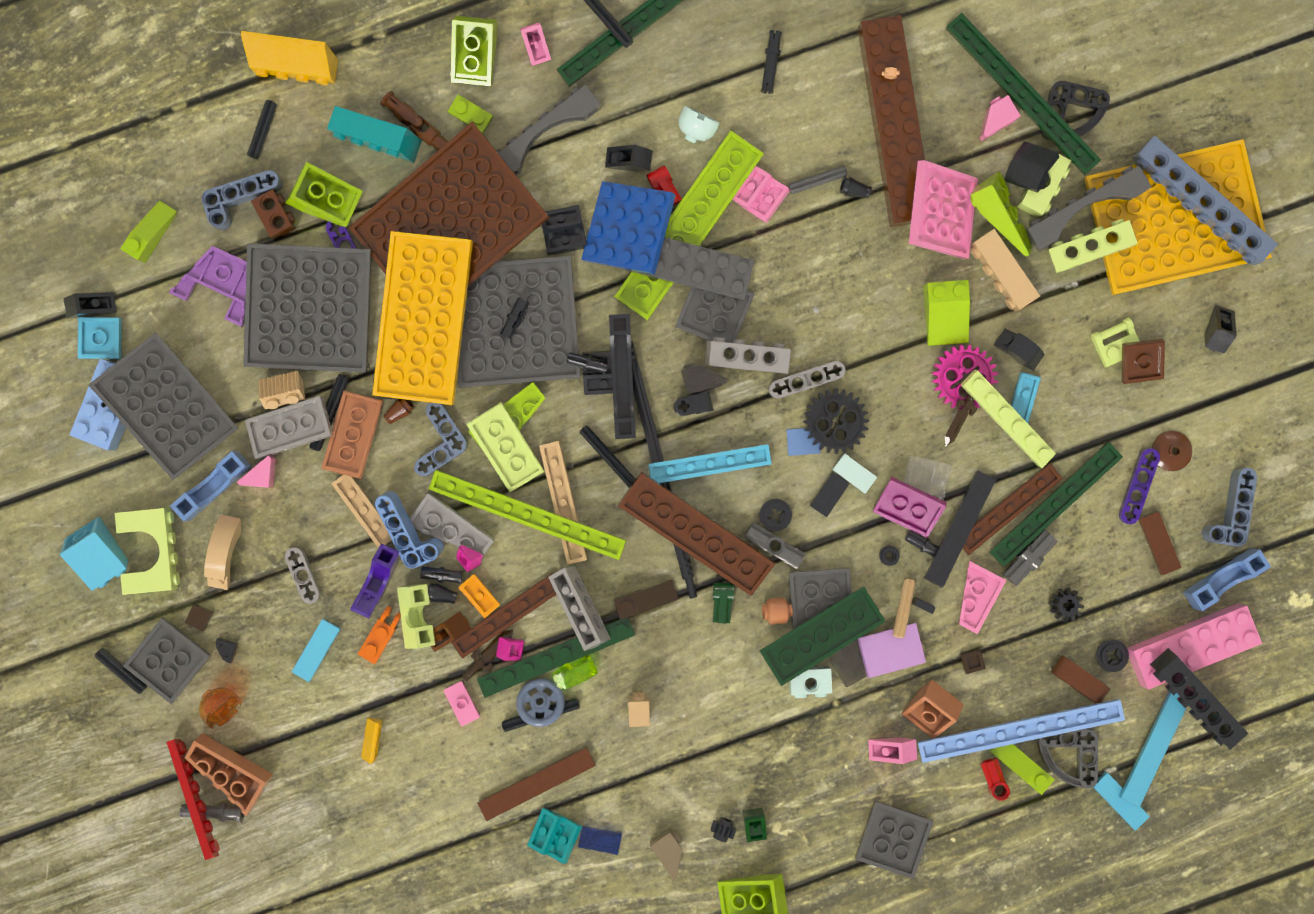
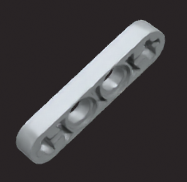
M834 361L776 380L770 384L769 394L773 398L779 399L838 380L844 376L845 366L841 362ZM833 365L836 368H841V371L838 372L839 376L833 373L827 375L830 379L826 380V373L823 368L826 367V372L832 370ZM814 371L822 374V380L818 383L813 382L811 379V374ZM798 377L802 379L803 386L800 389H795L792 386L793 378ZM788 380V387L791 392L788 393V389L782 390L781 395L773 392L772 389L775 388V384L781 387L786 385L784 381Z

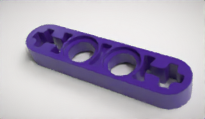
M1143 449L1138 456L1119 510V519L1126 524L1136 523L1141 515L1160 461V455L1155 449ZM1150 452H1152L1151 456L1154 457V460L1149 461L1147 465L1150 466L1151 469L1149 470L1148 468H1142L1141 464H1147V458H1145V455L1150 454ZM1140 471H1145L1148 475V479L1145 482H1140L1137 478ZM1134 490H1138L1141 493L1140 500L1136 502L1131 499V493ZM1128 502L1138 505L1137 508L1132 507L1131 513L1134 514V517L1127 520V516L1124 514L1131 509V506H1127Z

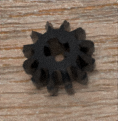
M1068 587L1064 591L1058 588V595L1051 594L1054 601H1048L1049 605L1054 606L1049 609L1050 613H1055L1054 618H1061L1063 622H1067L1068 618L1071 621H1075V615L1081 616V612L1078 609L1084 608V605L1079 604L1083 597L1077 596L1078 591H1071ZM1069 602V606L1063 607V603Z

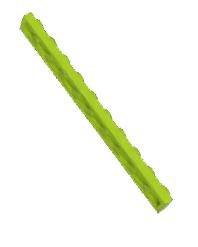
M435 470L429 486V490L617 560H620L627 541L439 470Z

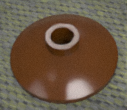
M1177 431L1164 432L1153 442L1152 449L1157 450L1160 455L1158 466L1161 469L1178 471L1190 462L1192 445L1184 434ZM1174 447L1177 449L1176 455L1172 453Z

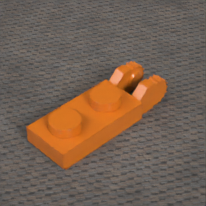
M387 606L381 617L377 620L358 652L359 656L374 665L395 633L396 626L401 619L399 612L395 615L391 625L385 622L391 613L392 608Z

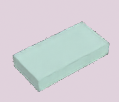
M845 453L832 469L864 494H866L877 479L874 474Z

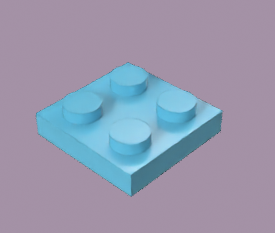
M78 317V358L122 359V318Z

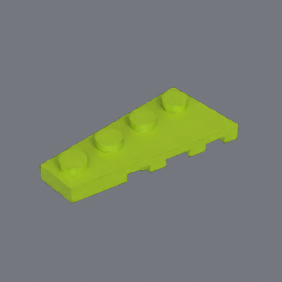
M532 382L503 404L519 431L545 400V396L535 383ZM468 430V432L470 433V435H471V436L474 438V440L477 442V440L475 439V437H474V435L472 434V432H471L470 430Z

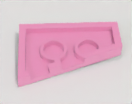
M969 561L959 625L978 634L1006 580Z

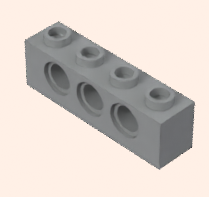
M713 337V341H707L704 365L788 374L791 349L784 348L785 344L773 343L772 347H766L765 342L753 341V345H746L745 340L733 339V343L725 342L726 338ZM729 347L732 355L726 359L724 350ZM749 349L752 355L751 358L746 361L744 358V352ZM768 351L771 354V359L766 363L763 357Z
M565 567L549 576L548 578L583 650L593 649L610 640L611 638L576 567Z

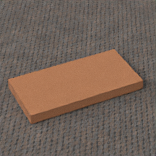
M343 391L332 429L333 436H330L321 467L322 470L362 479L384 404L383 400Z

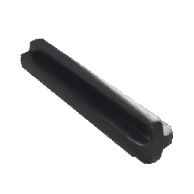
M271 100L265 101L247 152V156L250 158L258 159L277 107V104Z
M104 648L96 652L95 658L137 694L144 692L147 685L123 667V664Z

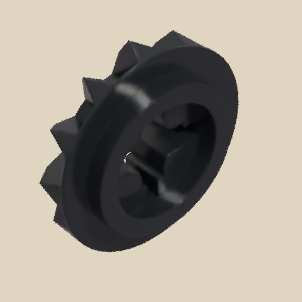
M780 499L768 500L762 505L759 513L761 523L771 531L785 529L792 519L790 506ZM771 507H773V509H775L777 512L784 511L783 513H781V515H779L780 523H778V521H776L775 518L768 519V517L772 515Z
M1118 640L1104 641L1098 646L1096 654L1097 663L1108 672H1118L1128 663V649ZM1115 650L1114 655L1119 660L1110 659L1109 661L1106 651L1113 652Z

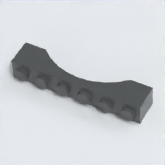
M586 85L583 87L578 86L570 93L571 96L557 102L554 106L555 109L550 113L548 111L543 113L538 118L539 121L534 125L530 124L524 128L523 134L518 138L513 137L510 139L503 150H496L515 175L522 171L528 151L543 133L563 123L586 121L601 109L599 101Z
M1140 166L1136 168L1128 167L1121 172L1122 176L1117 179L1111 177L1102 183L1103 187L1097 190L1093 187L1084 193L1085 197L1079 200L1074 198L1065 203L1067 207L1059 211L1056 208L1047 214L1048 218L1042 221L1038 218L1028 224L1030 228L1026 232L1036 250L1039 252L1057 242L1067 222L1083 208L1104 200L1121 199L1130 201L1148 191L1151 185Z

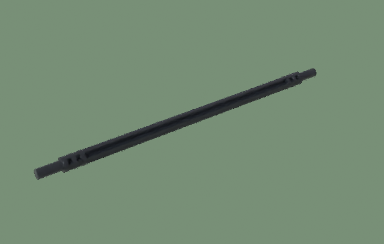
M631 341L633 391L652 463L664 462L634 343ZM670 482L660 483L672 492ZM674 544L682 579H685L689 598H696L697 593L693 581L694 573L689 554Z

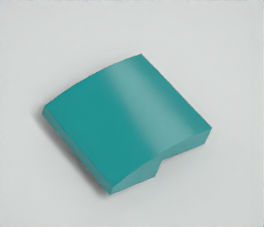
M542 808L527 846L542 855H548L562 864H567L582 825L554 811Z

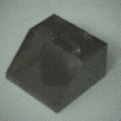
M696 363L685 365L683 367L684 370L680 372L687 396L724 386L728 383L727 379L702 365L696 366Z

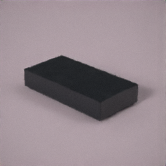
M832 472L810 504V507L828 517L849 486V483Z

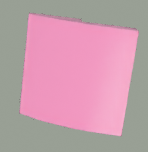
M755 166L734 196L733 201L767 224L790 190L773 179L769 173Z

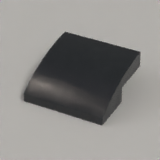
M1024 141L1011 161L1004 180L1005 182L1038 193L1050 178L1048 171L1060 156L1057 151Z
M579 205L545 211L550 217L542 224L548 256L584 249L587 246Z
M611 351L582 352L583 356L591 355L595 359L608 361L605 374L588 369L585 371L583 368L584 395L613 394Z

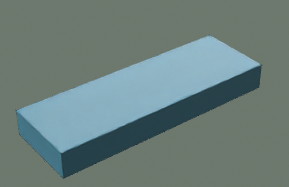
M1020 372L1011 406L1028 423L1041 377Z
M323 618L293 668L292 673L310 682L341 628Z
M1106 771L1098 778L1093 788L1136 831L1150 816L1141 807L1119 797L1123 788Z

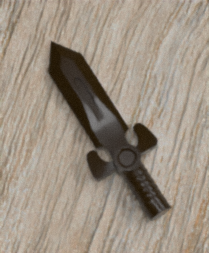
M970 394L967 395L966 399H958L956 402V408L960 410H958L945 435V447L955 441L968 416V410H970V416L977 411L973 403L974 398Z
M513 630L503 631L481 653L480 659H477L480 651L471 654V658L475 663L462 677L468 681L481 668L489 672L492 663H489L487 666H484L487 661L491 662L496 657L499 638H512Z

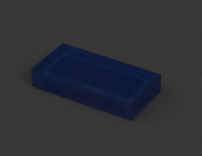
M582 826L578 847L618 855L622 833Z

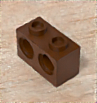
M272 189L251 200V203L268 235L276 240L295 230L294 223L296 220L291 211L287 212L284 206L286 201L282 194H278ZM274 200V207L267 210V203ZM284 218V225L277 228V220Z

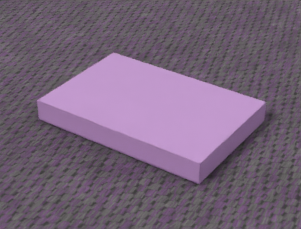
M916 623L907 625L904 638L894 637L893 628L858 639L867 678L926 663Z

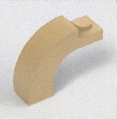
M220 515L213 529L204 567V577H207V585L210 587L228 590L230 586L231 558L234 547L241 535L240 518Z

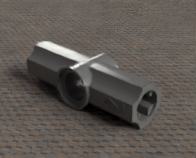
M754 522L744 538L796 569L804 559V552ZM773 540H778L780 543V548L777 551H772L769 547L770 542Z
M1043 530L1030 545L1028 544L1017 554V559L1004 571L1003 575L1013 585L1018 586L1030 571H1034L1044 561L1043 557L1058 541L1052 534Z

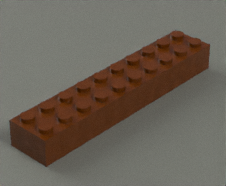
M898 15L861 21L857 28L890 227L911 224L918 161L925 160L902 17ZM887 67L897 68L900 74L895 79H887L882 76V72Z

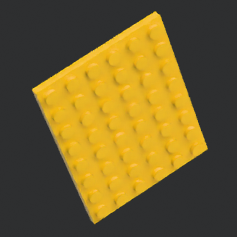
M1244 139L1177 155L1266 233ZM1159 159L1154 160V163L1160 166ZM1130 166L1084 177L1087 191L1093 187L1096 190L1103 187L1102 183L1111 177L1117 179L1122 176L1121 172ZM1146 170L1142 171L1151 185L1148 191L1130 201L1113 199L1091 204L1096 228L1103 226L1106 229L1112 227L1111 223L1123 219L1124 222L1130 220L1138 243L1133 247L1103 257L1112 295L1248 264L1243 260V256L1238 251L1228 247V242L1222 237L1216 236L1212 232V228L1207 224L1201 223L1196 218L1197 215L1185 209L1179 199L1169 195L1162 184L1154 182ZM1170 171L1169 175L1171 179L1175 180L1176 176L1174 172ZM1185 184L1186 192L1191 193V188ZM1201 198V205L1206 207V201ZM1216 211V218L1221 221V214ZM1232 225L1231 230L1234 234H1236L1237 229L1234 225ZM1108 233L1106 240L1111 244L1116 243L1117 236L1114 233ZM1247 238L1246 243L1249 247H1251L1252 242L1250 239ZM1271 253L1267 256L1266 259L1272 258Z

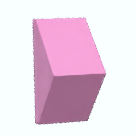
M540 22L520 28L532 66L551 60Z
M267 456L238 480L237 483L244 486L274 487L276 458L274 456Z

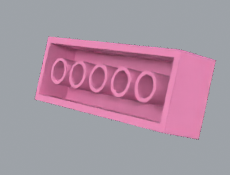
M1237 603L1130 646L1127 649L1140 686L1151 689L1166 683L1165 681L1161 683L1152 674L1155 670L1150 666V663L1167 648L1175 653L1193 672L1258 646L1262 642L1247 605Z

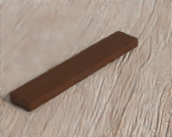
M1051 463L1045 465L975 522L962 548L967 555L974 552L1063 479Z
M553 573L452 641V645L463 659L557 595L548 578Z
M585 747L480 800L477 804L487 822L595 767L596 764L588 748Z

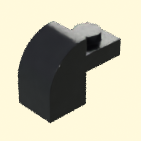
M1006 328L994 343L997 349L1011 355L1018 364L1032 371L1035 370L1045 355L1042 349L1032 340L1021 333L1016 334Z

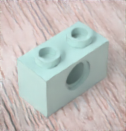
M829 666L812 667L789 681L790 694L794 695L795 698H806L807 694H815V697H827L828 693H832L831 668ZM808 678L815 679L813 687L805 686V681Z

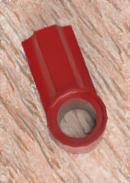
M665 165L646 175L654 190L672 192L676 195L673 206L682 201Z
M998 759L984 760L980 763L988 785L989 794L999 801L1006 800L1010 796V788L1006 784ZM998 785H1002L1003 792L996 795L995 788Z

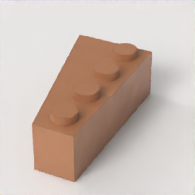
M201 734L194 740L185 756L189 763L203 776H207L213 782L212 785L217 789L220 788L228 796L227 799L232 804L235 803L242 809L241 812L245 816L254 809L273 776L272 773L205 734Z

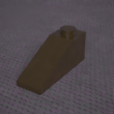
M669 580L616 597L614 602L621 620L678 599L673 581Z

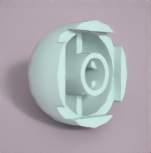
M684 106L678 119L680 130L686 134L684 138L693 143H696L697 140L707 141L711 139L717 132L720 124L711 117L705 116L688 106Z

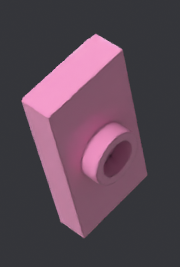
M463 681L443 690L461 727L480 718V714Z

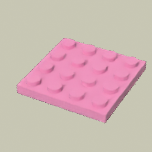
M925 160L918 161L909 244L961 259H969L975 210L970 200V194L977 186L978 178Z

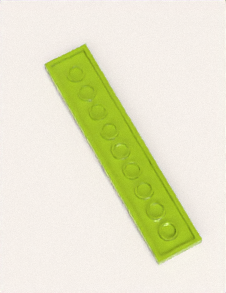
M730 131L670 216L665 237L700 246L764 153L733 131ZM631 272L614 298L648 321L674 283Z

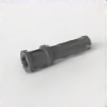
M222 803L220 806L206 805L207 811L205 814L207 818H215L220 822L235 820L238 823H242L245 815L238 806H228L227 803ZM187 804L181 805L180 817H191Z

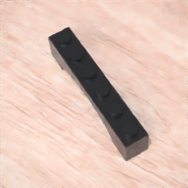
M630 314L609 315L615 439L636 438Z

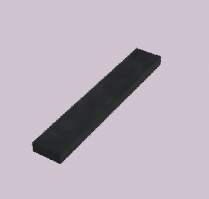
M979 470L976 471L924 576L925 580L940 588L944 587L996 482L995 479Z

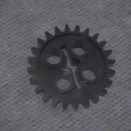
M834 388L833 394L830 393L829 389L825 390L826 396L818 393L819 400L812 398L811 400L814 405H807L810 412L803 413L808 417L807 420L802 421V423L808 424L804 431H810L811 433L807 436V439L814 438L812 445L819 443V450L826 447V453H830L831 449L834 450L835 454H838L839 449L846 453L847 446L850 450H853V443L860 445L861 443L858 438L866 437L862 431L869 429L864 426V423L869 422L868 419H864V415L868 414V411L862 412L861 410L865 404L858 405L857 403L860 398L857 397L853 400V392L846 396L845 389L840 394H838L837 388ZM829 402L836 404L837 410L835 413H830L827 410ZM845 405L846 408L838 419L840 425H835L831 435L826 437L827 432L834 423L831 419L836 418L841 407ZM847 412L854 414L855 419L852 423H848L845 420ZM821 419L827 423V428L824 431H820L817 428V422ZM838 429L842 430L845 434L842 441H838L835 438V432Z

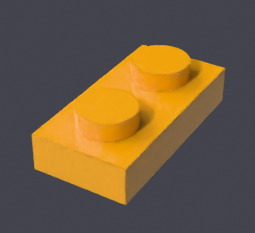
M473 574L458 587L484 618L501 605L476 574Z

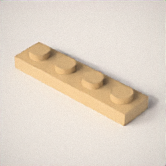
M342 475L331 483L378 548L381 543L387 545L392 541L376 507L354 477Z

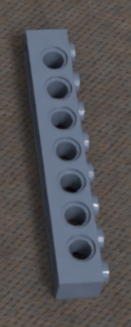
M1156 136L1147 140L1132 157L1137 167L1140 166L1142 170H1146L1154 182L1162 184L1169 195L1179 199L1185 209L1197 215L1196 218L1201 223L1207 224L1212 228V232L1228 242V247L1238 251L1243 256V260L1248 264L1256 265L1262 263L1278 245ZM1154 158L1159 159L1160 166L1154 163ZM1170 171L1174 172L1176 176L1175 180L1171 179L1169 175ZM1185 184L1191 188V193L1186 192ZM1201 198L1206 201V207L1201 205ZM1216 211L1221 214V221L1216 218ZM1232 225H1234L1237 229L1236 234H1234L1231 230ZM1247 238L1250 239L1252 242L1251 247H1249L1246 243Z

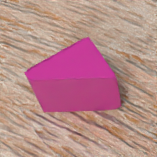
M461 545L459 546L456 559L469 572L480 565L483 555Z
M500 637L496 656L504 661L521 660L524 640Z

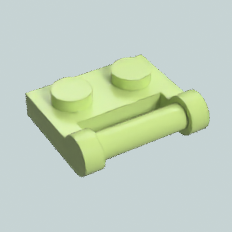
M1129 317L1122 320V323L1109 329L1091 334L1092 341L1104 367L1122 361L1123 343L1139 342L1133 322ZM1124 330L1126 331L1127 336L1104 346V339Z

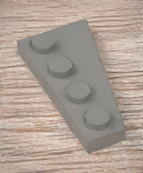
M430 492L427 493L410 518L413 527L422 533L432 535L441 541L449 542L458 547L461 545L481 553L483 556L495 541L493 537Z

